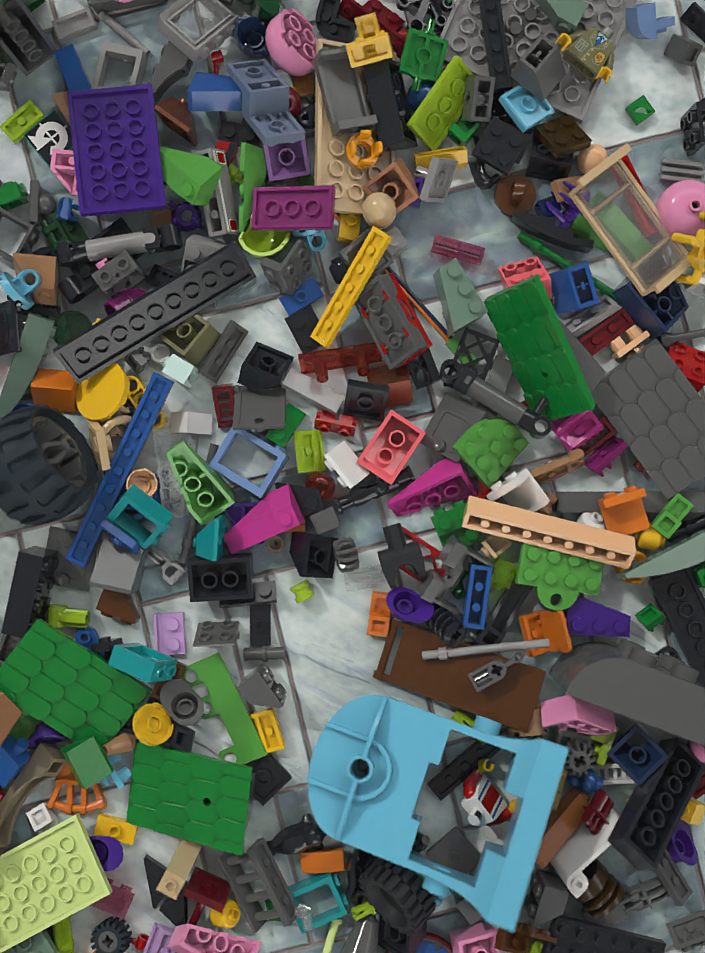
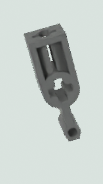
M517 652L514 657L507 661L501 658L493 659L471 671L468 677L476 691L479 692L505 677L508 666L513 663H520L524 656L521 652ZM494 664L502 666L501 674L498 671H493Z

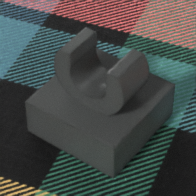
M139 347L124 358L137 375L144 370L146 364L151 359L150 355L147 357L141 355L145 349L144 347Z

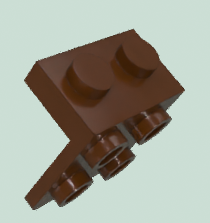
M517 921L514 932L498 927L494 948L510 953H528L531 937L557 943V938L551 937L550 931L538 929L532 925Z

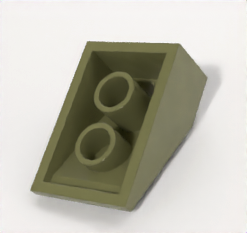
M194 314L158 337L196 367L217 342L221 334L198 314Z

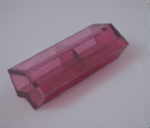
M435 234L431 248L433 253L454 259L457 258V260L479 266L485 251L484 247ZM459 251H460V252H463V253L470 254V255L477 256V257H479V258H476V257H473V256H469V255H466V254L459 253Z

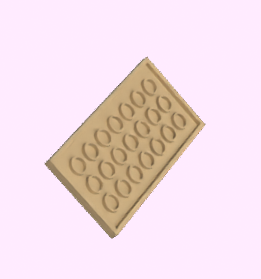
M319 38L316 41V55L323 48L338 49L347 43ZM393 52V57H391L394 61H396L395 52ZM358 66L369 113L371 115L373 114L372 106L369 104L367 100L368 88L367 84L364 83L362 78V72L364 71L363 66ZM316 76L314 186L334 185L336 187L335 213L363 216L362 205L368 194L362 186L395 161V151L383 149L376 163L370 168L361 169L355 167L347 158L346 144L353 135L360 132L332 136ZM376 126L371 129V137L377 142L376 135L378 132ZM357 145L356 156L359 159H366V148L362 145Z

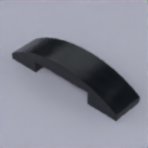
M135 712L120 731L135 735L132 721ZM171 720L174 728L172 735L165 742L171 744L172 748L190 753L195 731Z

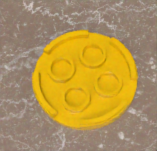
M114 362L78 384L76 404L79 412L84 417L97 422L107 421L112 418V415L120 406H124L129 394L130 382L122 366Z

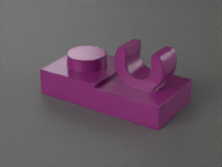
M613 435L585 461L584 465L597 475L603 477L602 470L605 467L611 469L612 465L610 462L620 456L628 445Z

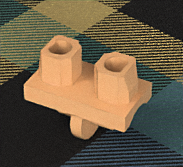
M635 324L625 331V334L631 340L630 342L625 344L620 336L610 342L609 345L614 352L611 355L613 359L616 360L630 351V354L626 356V359H628L645 347L643 344L639 347L636 345L650 336L648 331L642 332Z

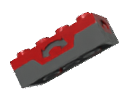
M393 273L377 275L365 285L354 305L390 370L407 365L432 346L429 337Z

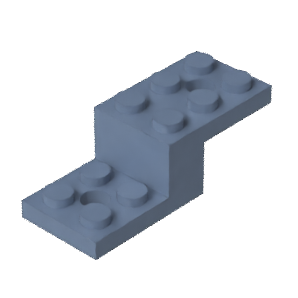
M266 59L227 63V73L242 91V116L265 146H276L280 143H295L298 140H305V130L289 112V86Z

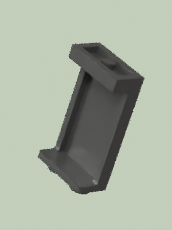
M346 45L333 50L329 47L319 50L313 59V64L332 136L360 132L361 130H371L378 123L376 114L370 115L358 67L351 68Z

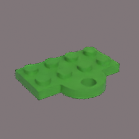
M521 542L515 583L535 586V593L540 603L551 610L560 611L573 605L578 597V593L599 595L604 563ZM559 594L560 602L552 605L550 602L551 596Z

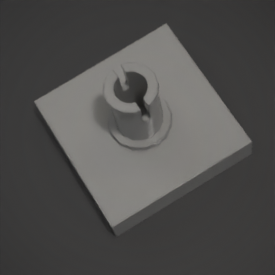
M432 156L429 169L419 165L415 171L420 173H414V177L416 179H425L419 199L426 202H445L458 161Z

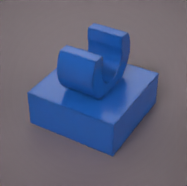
M64 196L59 201L55 219L62 222L68 219L70 221H77L78 218L72 216L71 210L79 211V205H72L73 199Z

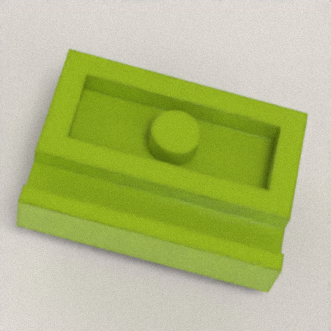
M319 430L293 432L298 473L326 470L322 432Z

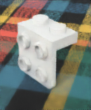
M527 468L518 473L512 472L505 477L504 482L499 480L490 487L492 491L486 495L489 501H494L502 496L509 506L533 512L550 502Z

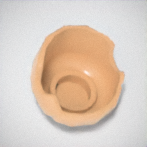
M591 144L590 147L582 149L577 156V166L581 173L585 175L609 157L607 150L598 144Z
M145 468L133 471L126 480L127 490L135 484L150 497H153L158 490L156 475Z

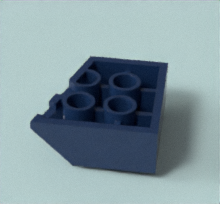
M662 248L635 269L646 286L670 267V265L666 266L662 257L664 255ZM627 276L612 292L613 296L643 331H648L650 340L666 333L689 308L679 284H675L674 281L657 294L653 291L642 297Z

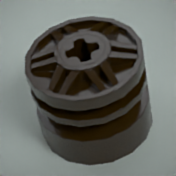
M596 858L582 870L588 880V887L585 892L578 898L570 891L569 893L577 902H581L583 908L593 918L598 919L608 915L616 908L624 894V887L616 880L613 874L608 873L607 868Z

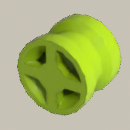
M308 579L290 588V591L296 596V603H300L315 595L314 591L309 587Z

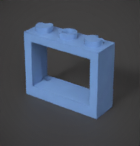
M232 426L209 465L218 473L263 499L271 490L290 457L285 454L287 450L277 444L275 447L269 445V439L258 434L256 437L251 434L252 430H233ZM238 434L278 457L260 487L221 464Z

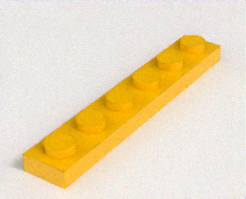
M375 226L369 232L310 336L326 348L331 346L393 238Z

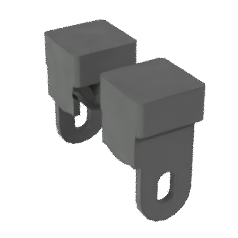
M452 534L439 554L443 563L441 567L445 570L444 576L442 577L441 574L429 569L426 579L422 580L417 588L418 594L423 600L429 603L434 602L461 616L462 613L458 607L441 596L459 578L463 571L462 563L466 561L469 555L488 566H494L495 563Z

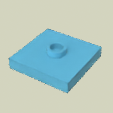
M521 84L501 95L498 99L522 133L549 118L555 112L547 99L542 102Z

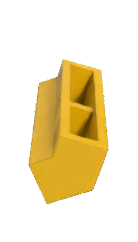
M465 146L414 154L415 170L419 165L429 169L432 156L458 161L456 168L466 167L468 163Z

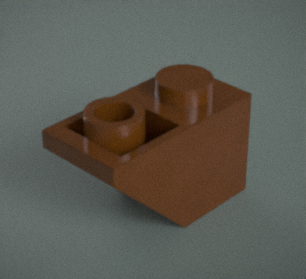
M103 589L96 607L103 616L110 618L115 616L120 618V622L127 625L135 624L140 620V615L130 594Z

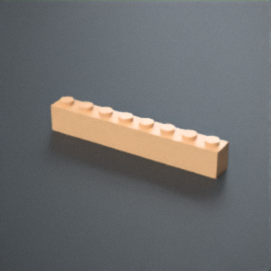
M473 496L468 497L462 521V527L626 569H629L636 555L635 537Z

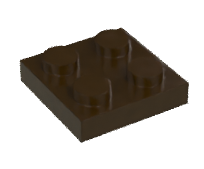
M567 115L534 126L533 130L534 135L556 159L588 148L592 142V139Z

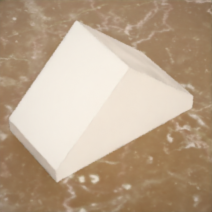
M172 412L171 433L212 435L213 414Z

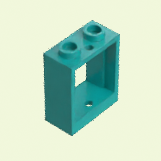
M133 484L105 519L146 550L150 544L155 545L162 537L159 534L160 532L165 534L172 525L169 521L174 515ZM128 504L158 526L153 533L123 511Z
M140 643L114 645L108 665L147 683L172 680L176 673L178 660Z
M318 873L288 886L301 911L300 915L296 918V922L302 934L348 914L350 901L347 900L346 892L343 893L340 888L342 884L337 873ZM328 883L338 906L309 918L299 895Z

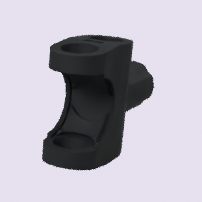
M401 523L383 527L388 549L378 551L377 553L389 587L391 589L396 588V571L403 564L410 565L417 572L420 581L426 579L424 559L418 541L406 544Z

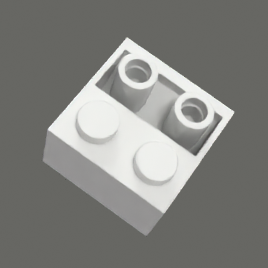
M345 441L324 455L327 459L324 463L331 472L336 470L340 475L337 480L344 488L348 486L351 489L370 474L365 467L357 463L358 457Z

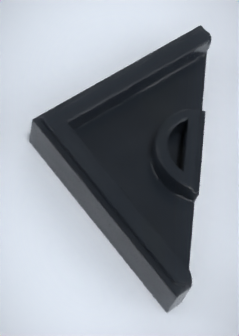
M146 854L143 860L152 906L156 909L165 896L164 893L156 889L167 867Z

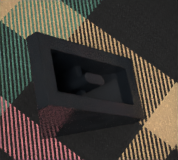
M187 880L176 900L168 896L159 909L175 926L184 925L188 922V897L183 896L187 887Z

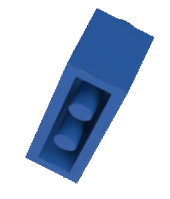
M469 562L461 622L464 627L484 630L492 575L491 566Z

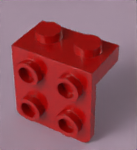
M674 342L673 345H670L668 354L698 393L705 385V352L680 342Z

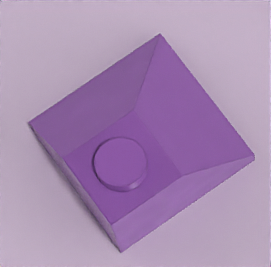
M306 137L305 140H298L295 143L286 142L276 146L264 145L270 182L311 175Z

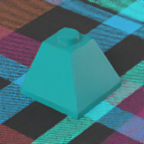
M226 513L219 515L200 531L197 537H194L193 549H196L195 555L211 561H217L224 554L225 539L223 536L225 535Z

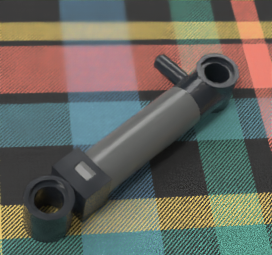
M448 359L442 363L439 372L441 380L446 384L454 383L453 388L458 392L474 398L528 432L534 439H543L551 432V420L547 416L541 415L548 404L546 398L542 397L534 410H531L478 377V373L465 366L463 371H461V365L457 360ZM453 368L456 374L449 376L445 373V369ZM535 424H543L545 427V431L538 432L535 428Z

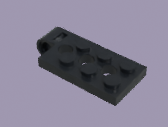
M120 217L92 239L133 232L124 219ZM145 253L133 254L132 256L137 260ZM97 261L83 262L77 266L69 267L74 275L64 278L57 287L70 304L78 303L99 288V285L91 276V274L98 270L95 265ZM89 266V273L86 276H81V267Z

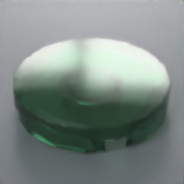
M65 311L54 320L53 326L57 328L53 340L59 346L91 327L92 322L79 311Z

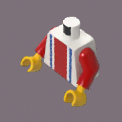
M486 758L478 761V769H474L463 782L464 795L461 802L462 806L469 814L468 822L479 827L484 825L489 827L497 826L512 817L517 800H512L509 808L506 807L507 803L483 773L484 771L490 772L494 769V764L486 766V762L489 760Z

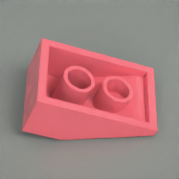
M390 410L357 460V463L392 485L426 432L393 410Z

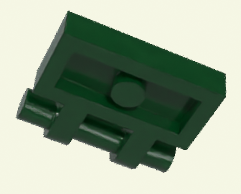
M71 210L72 216L76 217L74 212ZM57 211L50 214L54 221L53 223L49 224L46 219L40 222L42 233L50 240L51 248H53L55 253H57L55 244L58 242L89 240L78 220L70 221L68 219L63 222L55 219ZM58 230L63 236V238L60 240H58L57 236L55 235L56 231Z

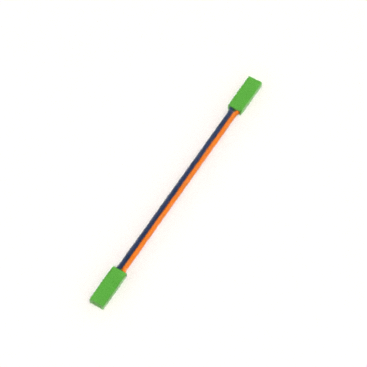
M312 175L302 176L298 180L301 186H314ZM334 212V218L339 222L340 213ZM388 266L383 272L385 274H394L406 298L412 302L415 308L442 336L447 348L455 355L460 343L459 338L456 335L447 336L445 327ZM465 351L461 352L458 360L463 365L469 362ZM469 351V354H470L472 360L477 359V358Z

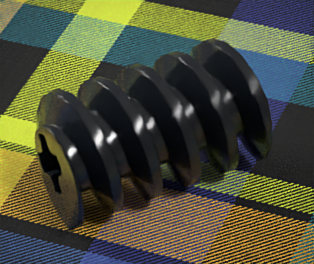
M434 603V613L428 621H425L426 626L430 627L446 645L450 647L459 645L467 635V630L464 628L463 623L447 609Z

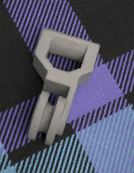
M152 548L151 552L147 553V556L158 565L161 563L160 560L166 561L161 566L163 579L172 586L187 571L179 562H172L158 549ZM169 566H175L177 570L169 576L166 573V569Z

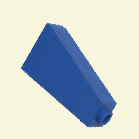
M196 72L187 90L188 111H242V91L230 76Z

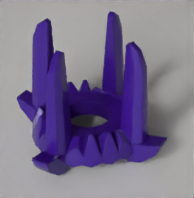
M562 182L570 191L575 188L570 182ZM558 191L565 200L564 202H559L565 208V211L559 212L548 201L546 206L561 222L558 227L564 228L570 226V222L576 219L579 214L581 216L583 214L573 200ZM579 191L586 203H589L590 192L586 191L584 194Z
M172 200L169 201L168 206L173 209L172 223L179 225L180 231L189 232L196 228L201 230L205 228L201 224L202 213L198 207L199 205H192L189 202H182L176 205ZM184 211L192 212L190 221H183L181 219V214Z

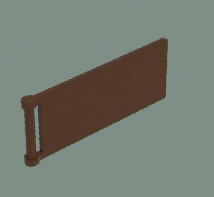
M391 617L389 622L390 629L377 670H374L372 677L517 730L528 732L546 671L521 662L513 663L508 666L505 677L477 692L468 674L493 659L501 658L507 661L510 658L495 653L448 657L447 660H439V658L423 660L422 651L438 650V647H447L449 649L472 645L461 642L455 647H450L435 632ZM398 627L403 628L404 631L390 675H387L384 672ZM494 664L493 671H498L501 674L502 666Z

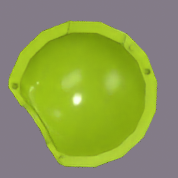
M251 214L248 229L246 232H242L238 238L241 246L247 253L255 258L263 259L265 257L269 259L277 257L287 248L291 239V231L251 230Z

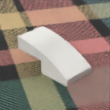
M46 802L26 813L34 831H39L40 834L60 823L54 812L47 808Z

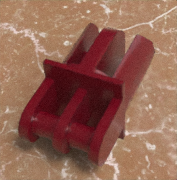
M598 789L587 807L582 806L585 811L581 816V821L593 835H597L600 832L604 823L609 825L606 819L614 806V802L602 789Z

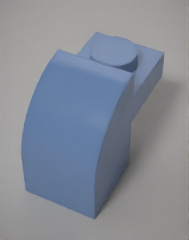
M643 3L625 8L627 28L630 34L637 39H657V33L666 32L667 27L675 25V16L656 18V3Z

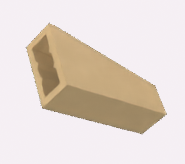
M182 838L156 890L176 900L202 844L190 842Z

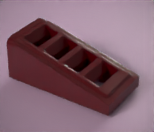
M233 383L212 386L218 428L232 427L233 419L222 421L221 417H234L235 395ZM229 391L227 395L218 396V392ZM230 399V402H231V403L219 404V401H220V400ZM232 408V411L221 412L220 409Z
M604 415L598 420L609 432L605 434L603 430L599 431V434L602 436L600 439L594 435L592 439L596 443L593 445L589 440L585 443L589 447L587 450L582 445L578 447V449L584 451V458L617 433L616 429Z

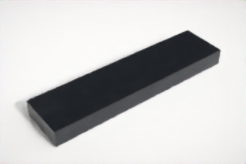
M478 740L475 741L427 783L428 787L441 801L458 787L474 769H478V761L480 759H490L502 748L487 742L483 746Z

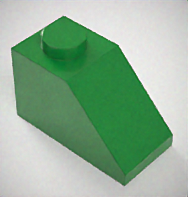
M289 403L285 407V428L270 429L265 437L285 448L294 435L293 432H296L303 421L306 413Z

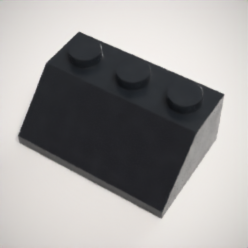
M252 553L224 554L217 561H211L200 556H193L187 560L190 602L253 598L254 570Z

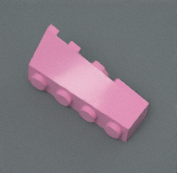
M184 924L175 927L167 948L176 953H258L261 941L249 940L245 937H237L225 932L212 931V929L192 924Z

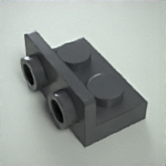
M705 909L666 923L674 942L675 950L681 949L682 953L694 949L693 944L698 942L701 945H705Z

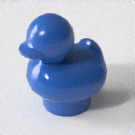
M587 769L588 775H585L583 772L582 779L575 775L567 776L568 785L572 789L579 786L584 794L588 795L593 792L595 793L598 789H602L604 779L599 777L593 769Z

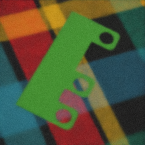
M218 652L186 666L182 680L186 681L191 687L204 682L210 695L201 699L203 702L207 701L212 705V711L209 714L203 713L201 718L208 719L220 714L234 746L221 750L219 758L224 760V755L227 752H232L236 756L235 763L244 765L268 755L220 653ZM187 670H194L197 673V680L195 682L186 680L185 673Z

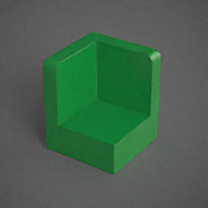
M461 119L457 124L454 123L449 128L447 137L459 147L466 146L479 131L481 124L476 122L473 125L470 121Z

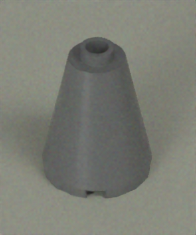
M370 914L356 921L340 953H377L379 921L376 920V915Z

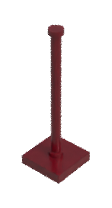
M195 866L183 896L198 902L188 924L197 925L205 906L222 913L231 889L227 880Z

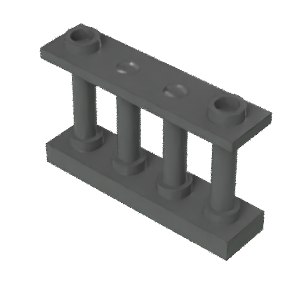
M264 838L258 839L247 850V853H243V855H235L224 851L217 858L253 933H257L267 919L279 917L283 926L287 927L291 926L300 915L301 911ZM252 861L256 871L245 874L240 863ZM261 879L266 890L254 893L249 882ZM270 898L275 909L263 911L259 901Z

